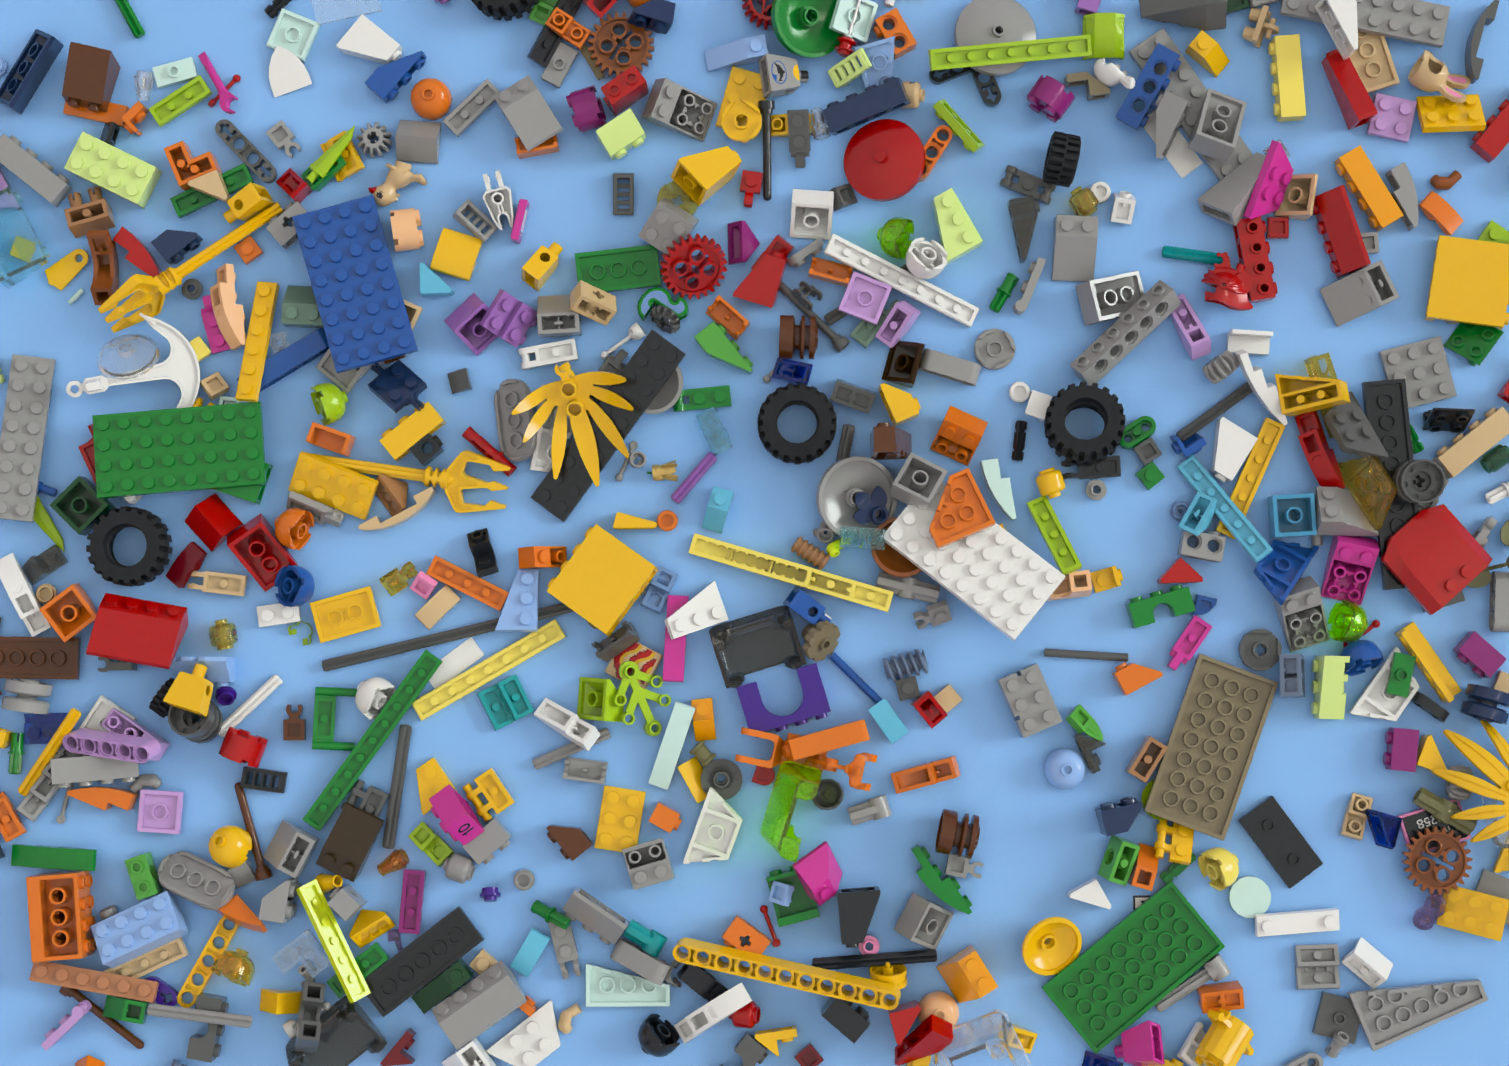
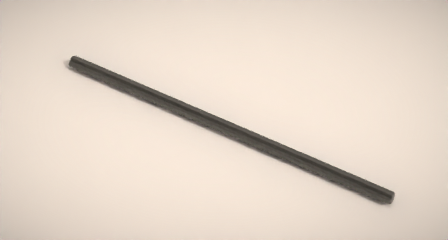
M644 589V591L641 593L640 596L646 594V590H645V589ZM563 603L539 608L538 620L574 611ZM499 618L323 660L322 668L324 671H330L495 631Z

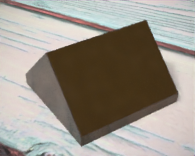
M899 341L893 348H890L882 380L912 388L925 344Z

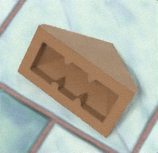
M383 474L379 475L375 479L379 481L375 494L393 517L406 508L408 483Z

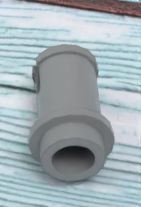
M1342 1031L1335 1033L1333 1040L1325 1049V1052H1328L1327 1055L1331 1058H1337L1343 1047L1348 1046L1349 1036Z

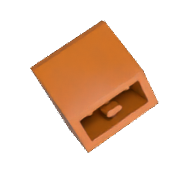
M950 405L930 449L968 466L988 422Z

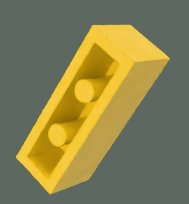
M422 402L424 408L421 411L414 408L415 412L412 415H405L398 421L399 425L393 430L389 428L381 435L383 438L379 441L394 460H401L411 452L409 449L426 434L432 435L446 423L431 403Z

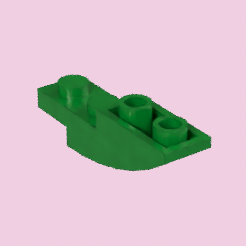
M918 844L912 847V852L922 866L915 872L923 883L938 898L951 907L966 914L972 913L969 908L972 904L966 895L962 897L958 889L961 887L954 877L950 879L948 875L940 879L939 876L942 873L936 864L932 866L928 861V858L931 856L924 846L920 848Z

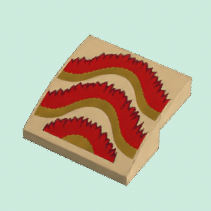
M636 642L611 659L605 672L621 680L619 676L620 665L625 661H633L638 665L639 671L654 675L663 655ZM631 668L627 670L628 675L632 674ZM637 679L640 687L646 689L649 683Z

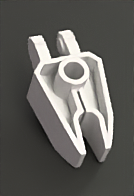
M500 170L495 171L499 187L493 189L491 188L488 174H483L486 186L483 200L494 223L500 230H503L500 215L503 213L507 216L510 227L513 228L514 208L511 188L504 185Z

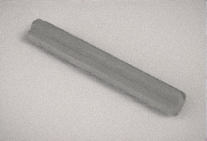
M608 728L598 731L600 736L594 745L611 737ZM572 742L533 759L532 763L534 768L538 770L584 749Z

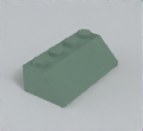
M288 285L282 302L281 323L284 326L324 328L312 287Z

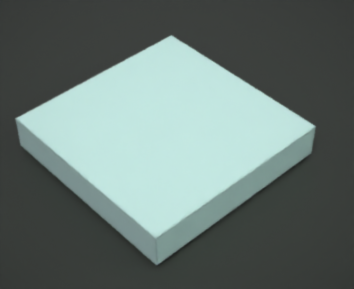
M282 8L266 46L273 50L277 46L285 48L296 55L300 61L305 62L321 24Z

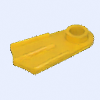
M75 249L46 269L45 273L48 283L59 290H63L88 263L89 256L87 252L82 249ZM79 255L83 256V260L81 262L77 261V257Z

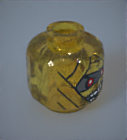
M227 619L215 620V625L209 627L211 645L217 647V650L233 648V644L237 643L238 637L234 623L228 622Z

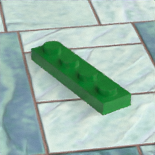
M245 163L221 174L230 195L243 189L250 182L254 183ZM192 188L170 198L179 218H183L219 200Z

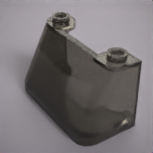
M777 606L714 626L709 630L726 689L741 686L745 680L744 675L782 663L790 669H797L806 664L794 621L787 606Z
M344 996L332 1005L329 1010L320 1015V1042L316 1053L294 1051L295 1037H293L286 1045V1055L289 1066H348L366 1050L372 1054L379 1053L384 1049L387 1041L358 1002L350 1003L347 996Z

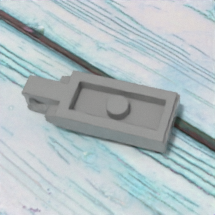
M293 491L288 495L287 509L300 508L311 512L314 516V521L322 525L329 523L339 528L344 520L345 514L337 509L329 508L321 502L314 501Z

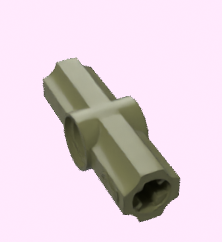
M1420 787L1413 797V804L1429 812L1436 820L1446 825H1451L1463 834L1469 835L1477 825V820L1451 819L1453 814L1462 810L1458 809V806L1442 797L1440 798L1423 787Z

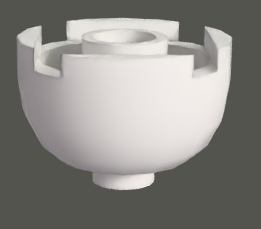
M921 237L911 242L906 252L905 262L908 270L913 275L928 280L937 277L944 270L948 262L946 260L948 255L943 246L934 240H931V242L924 241L925 238Z
M373 677L362 681L358 685L355 695L357 708L368 719L374 720L396 691L394 689L395 686L388 680L380 677Z

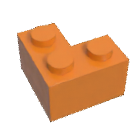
M184 141L164 148L178 185L184 191L191 189L188 186V182L214 170L222 174L216 157L210 151L193 158L189 146Z

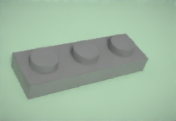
M486 79L443 120V123L459 137L496 101L494 96L500 93V91Z

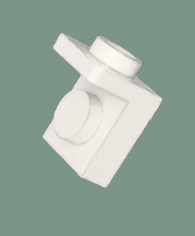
M1120 191V193H1114V203L1110 217L1111 222L1131 225L1136 204L1135 196L1131 192Z

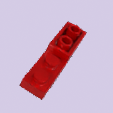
M1317 411L1296 416L1295 420L1300 432L1298 439L1321 487L1346 488L1334 451L1329 449Z

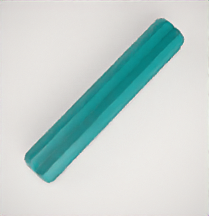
M1166 245L1162 248V257L1213 265L1223 262V259L1217 257V253Z

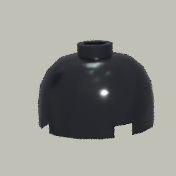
M651 1014L642 1022L639 1028L638 1039L641 1049L646 1054L655 1057L667 1056L680 1045V1042H677L680 1038L679 1034L667 1019L663 1022L658 1019L660 1015Z

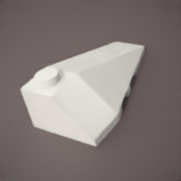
M547 399L537 405V410ZM554 406L545 423L536 432L537 445L531 456L530 470L549 472L552 468V433L558 406ZM567 415L568 440L572 435V428L569 415Z

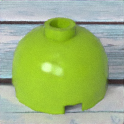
M322 383L310 388L314 390L311 393V398L317 415L322 414L324 419L321 422L324 425L334 423L343 417L346 410L345 403H348L345 391H340L332 383Z

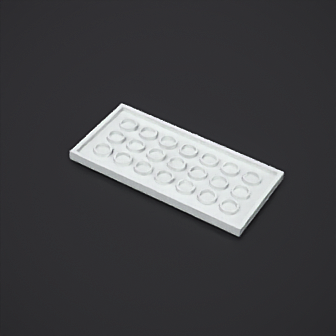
M942 482L929 505H908L883 534L881 539L1003 634L1015 641L1066 576L996 522L995 525L937 549L930 535L929 528L946 487V484Z

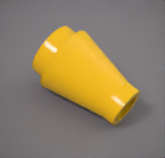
M321 873L315 878L323 894L341 887L343 879L339 875Z

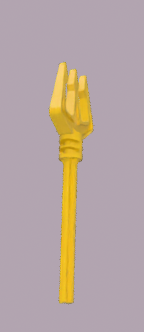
M274 203L177 268L169 267L166 271H162L160 275L155 277L140 274L131 276L98 308V311L102 314L114 309L105 318L107 323L120 319L111 327L114 333L144 321L145 319L139 315L140 312L150 317L158 315L162 310L165 295L170 290L175 289L176 286L181 285L182 279L269 222L273 217L283 213V209L279 203ZM134 293L121 306L117 307L119 301ZM142 307L131 316L123 317L126 313Z
M470 450L461 452L447 469L444 468L442 472L438 467L433 471L431 466H427L426 469H417L309 453L359 473L383 474L393 478L421 481L427 487L432 483L434 488L439 484L441 489H445L453 510L457 513L497 510L507 507L505 504L494 500L489 501L486 505L466 503L464 501L463 489L488 488L491 491L509 488L495 480L487 482L466 474L465 469L468 462L490 465L494 472L509 471L511 469L510 466Z

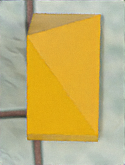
M361 909L349 936L362 948L396 925L385 912Z

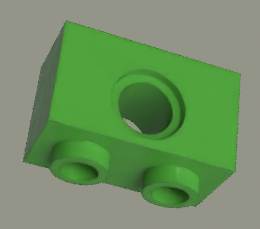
M1111 835L1098 874L1108 881L1126 886L1140 846L1130 840Z
M151 852L124 860L137 901L164 891L159 882L158 872Z

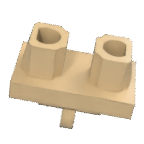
M1263 5L1262 9L1251 8L1248 19L1251 22H1256V27L1246 26L1242 34L1243 39L1252 42L1256 48H1260L1263 38L1270 39L1272 34H1278L1280 30L1275 25L1276 19H1270L1271 12H1269V6Z

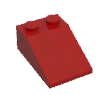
M261 513L227 536V546L265 592L275 586V579L281 568L288 567V565L298 566L287 548L278 541L275 530Z

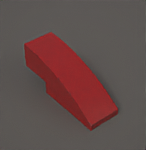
M122 226L113 240L129 251L125 259L149 276L155 277L160 275L162 271L148 248Z

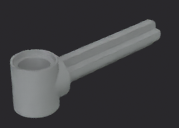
M1217 953L1203 965L1204 969L1181 983L1154 1005L1156 1009L1162 1012L1212 979L1217 982L1228 976L1231 971L1220 954Z

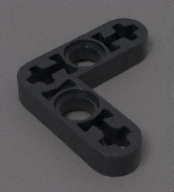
M971 67L963 68L960 72L948 69V72L942 74L941 79L933 76L935 71L929 72V80L936 85L971 73L981 99L986 106L995 107L1001 100V91L995 77L989 76V82L981 83L978 80V76L981 73L975 72ZM991 84L993 85L992 87H990L992 95H997L995 97V101L993 102L991 99H987L989 95L988 90L985 89L983 91L982 89L989 87Z

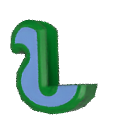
M660 287L648 289L641 296L637 305L638 315L642 321L646 319L654 305H662L671 309L679 320L687 317L689 311L687 302L683 298L678 297L677 301L673 302L670 293Z

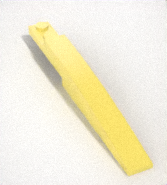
M694 533L688 552L709 560L885 612H889L894 592L696 533Z

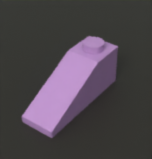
M1183 293L1177 296L1182 304L1170 314V317L1184 348L1193 361L1211 353V339Z

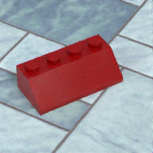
M1344 185L1315 196L1313 215H1316L1318 221L1316 224L1318 233L1323 236L1325 241L1323 243L1325 253L1329 254L1331 259L1330 268L1332 273H1336L1337 278L1357 272L1371 264Z

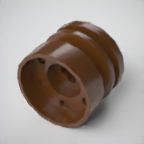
M780 315L779 358L792 359L794 349L799 350L800 359H804V350H809V359H814V354L818 347L816 316H810V325H805V316L801 317L800 325H795L794 315Z
M943 809L937 832L935 852L949 855L953 846H956L958 857H961L963 849L966 848L965 858L971 859L979 840V816L973 815L969 824V814L965 813L962 821L959 822L957 811Z

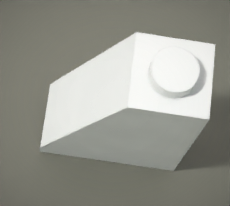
M363 14L336 45L343 54L382 64H388L400 59L403 51L399 43Z
M1223 416L1216 422L1211 472L1215 474L1214 478L1225 483V481L1230 482L1234 479L1258 438Z

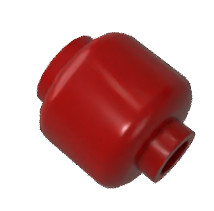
M752 1001L728 1017L732 1019L735 1027L753 1028L760 1021L761 1010Z

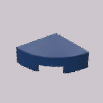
M1197 594L1194 601L1196 611H1193L1191 615H1202L1209 612L1216 605L1218 599Z

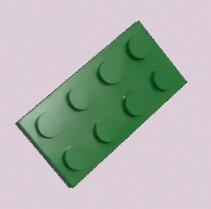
M652 245L575 253L578 282L582 280L605 292L662 286L658 249Z

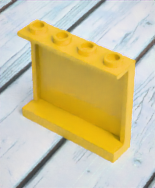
M1439 235L1425 320H1446L1497 327L1499 330H1502L1504 325H1508L1509 313H1506L1507 305H1509V244Z
M595 524L594 527H590L585 533L584 537L586 538L584 541L575 546L570 560H566L561 565V572L558 576L550 580L547 585V592L610 637L658 572V569Z

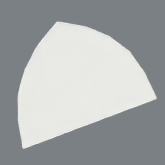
M277 46L272 54L269 65V81L274 98L312 84L310 76L300 59L289 50Z

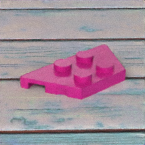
M1272 140L1243 217L1253 219L1277 211L1284 200V194L1294 170L1281 143Z

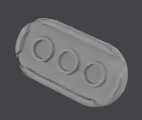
M507 379L499 385V390H496L494 396L500 450L509 460L525 461L532 456L537 445L536 433L527 442L523 443L522 441L526 429L534 416V410L531 408L516 415L511 413L531 391L522 380Z
M179 851L173 855L170 854L159 864L158 878L160 884L167 891L204 909H219L225 906L234 895L235 883L226 870L189 852Z

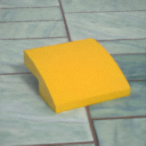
M443 228L430 269L470 281L483 242L479 238Z

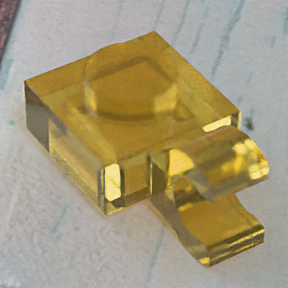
M409 561L403 565L401 571L396 567L379 580L388 593L393 596L409 586L407 580L415 577L418 572L413 563Z

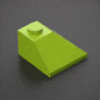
M580 677L577 715L580 719L622 722L621 715L624 713V705L617 706L613 703V696L617 693V689L610 679ZM621 696L617 698L618 703L622 702Z

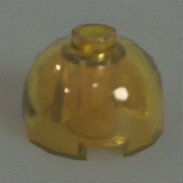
M237 948L236 951L228 950L221 953L215 960L211 971L218 976L223 973L222 975L228 978L230 982L246 987L250 985L253 979L255 965L247 957L248 952Z

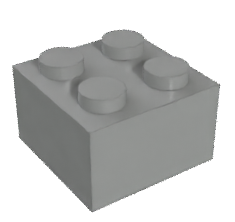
M663 198L655 207L638 236L664 254H669L666 247L673 248V240L680 243V236L687 240V235L692 233L699 220L667 198Z

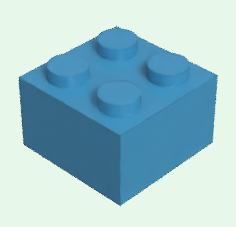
M1314 493L1272 495L1267 497L1270 539L1317 535Z

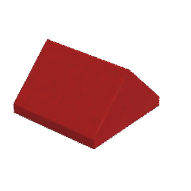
M213 494L195 505L184 521L211 552L217 549L227 539V536L243 525L217 494Z
M916 1000L899 1004L895 1009L888 1010L894 1037L899 1045L902 1044L922 1009L920 1003Z

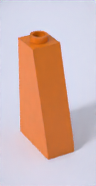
M865 719L851 721L783 741L784 746H782L783 755L788 761H795L870 740Z

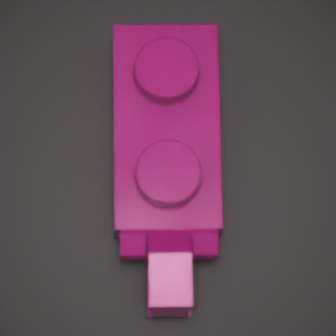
M211 296L202 297L205 308L201 309V316L212 354L231 350L217 324Z
M1194 615L1171 648L1169 655L1172 658L1167 667L1174 671L1180 663L1185 665L1187 661H1190L1212 626Z

